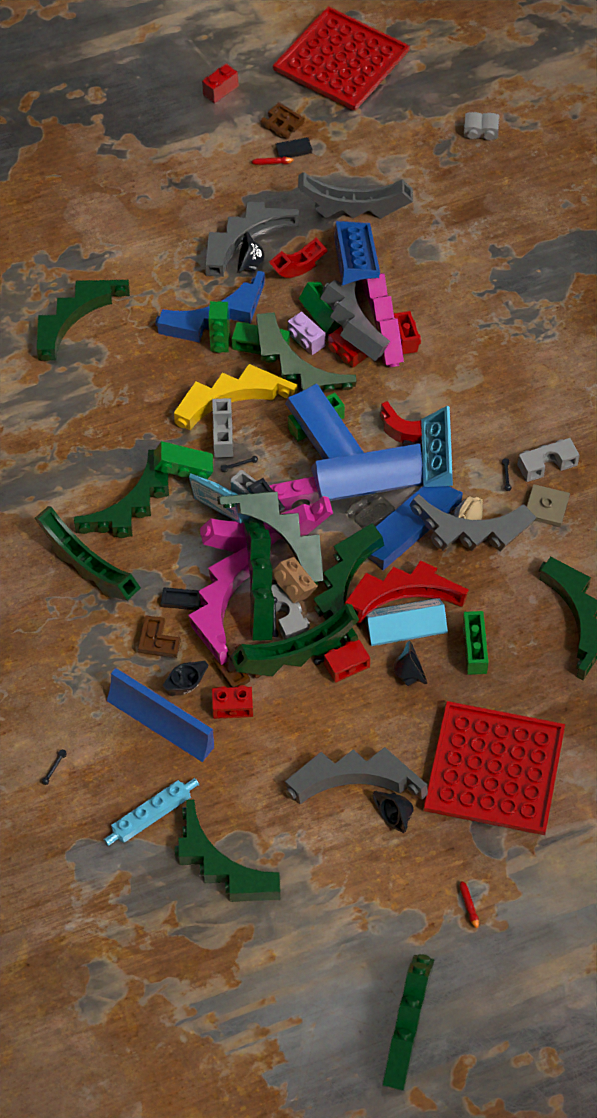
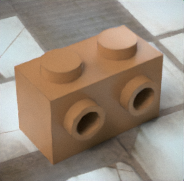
M295 557L280 562L272 571V577L293 603L308 598L318 587Z

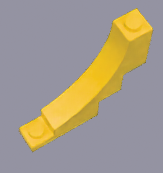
M249 364L239 379L222 373L212 388L195 382L175 410L174 421L180 428H186L191 431L198 421L213 411V399L231 398V403L249 399L273 401L277 394L284 398L297 394V384Z

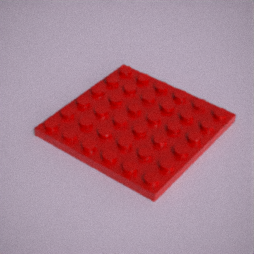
M328 6L274 63L273 70L356 111L410 51V45Z
M447 701L424 811L545 835L565 724Z

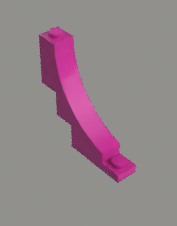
M380 272L379 278L361 279L359 281L363 284V291L368 299L376 329L391 341L382 355L383 364L389 365V367L399 366L400 362H404L398 319L394 318L391 296L387 293L385 274Z
M322 496L312 506L302 504L282 514L299 513L300 535H308L332 515L333 511L329 497ZM211 518L200 528L204 545L234 553L247 547L243 523ZM264 523L265 529L269 531L271 537V546L277 540L283 539L274 529Z
M247 547L208 568L210 580L213 583L198 591L200 602L204 607L189 614L192 629L221 665L228 662V649L225 645L227 642L223 628L225 610L236 589L250 577Z

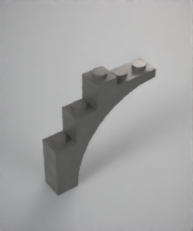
M305 172L298 175V189L310 197L312 201H315L316 211L325 218L340 210H343L352 218L370 210L372 214L381 219L413 202V188L404 180L379 188L346 189L322 183Z
M247 202L246 218L228 217L227 233L209 232L205 264L206 276L224 277L226 266L233 253L242 245L246 231L253 237L273 228L298 226L299 209L265 208V202Z
M336 279L331 283H326L322 289L323 294L320 299L332 307L333 313L330 317L342 325L344 330L340 336L376 361L383 355L391 341L383 336L367 320L359 308L355 298V286L359 280L343 286L342 281L338 282Z
M419 494L413 498L409 505L412 512L424 521L425 526L434 531L430 538L432 543L442 551L458 538L464 547L473 551L488 538L491 545L498 548L501 552L536 519V516L524 504L511 513L488 520H469L447 514L429 504Z

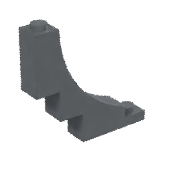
M386 747L368 761L363 759L355 750H351L336 764L324 753L320 752L285 781L286 794L290 799H295L300 804L319 792L348 784L375 785L390 789L399 794L408 788L411 794L417 795L421 799L428 795L427 784Z

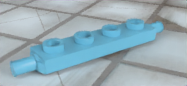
M195 778L186 784L179 780L112 824L113 833L104 838V842L107 846L116 840L125 843L191 798L189 791L199 785L198 781Z

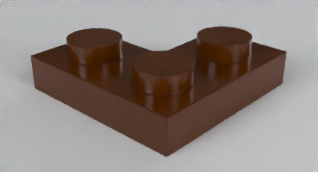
M146 615L138 652L177 658L181 639L180 637L162 635L165 618Z

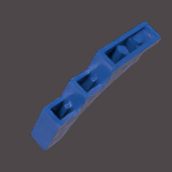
M257 271L256 277L252 278L251 284L244 282L233 294L220 301L228 302L229 321L235 320L251 324L265 285V272ZM209 307L189 311L162 309L161 315L157 316L155 324L158 326V334L200 343L204 329L209 330Z

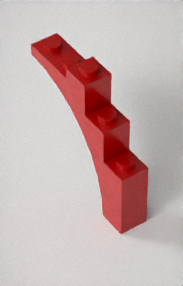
M420 560L411 575L394 566L384 581L365 573L345 604H352L359 618L358 623H361L377 607L402 598H439L440 600L463 607L469 589L437 575L438 568Z

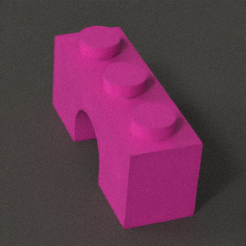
M314 477L269 485L273 492H278V498L285 507L283 511L291 510L292 504L300 499H307L310 506L320 499Z

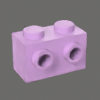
M300 312L288 321L290 336L311 356L325 347V332L304 313Z

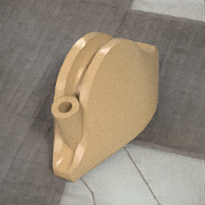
M469 496L457 506L454 516L469 520H482L483 500L479 497L473 498Z

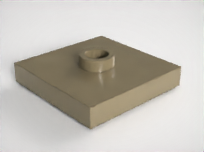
M533 484L527 508L536 516L534 521L561 527L570 493Z

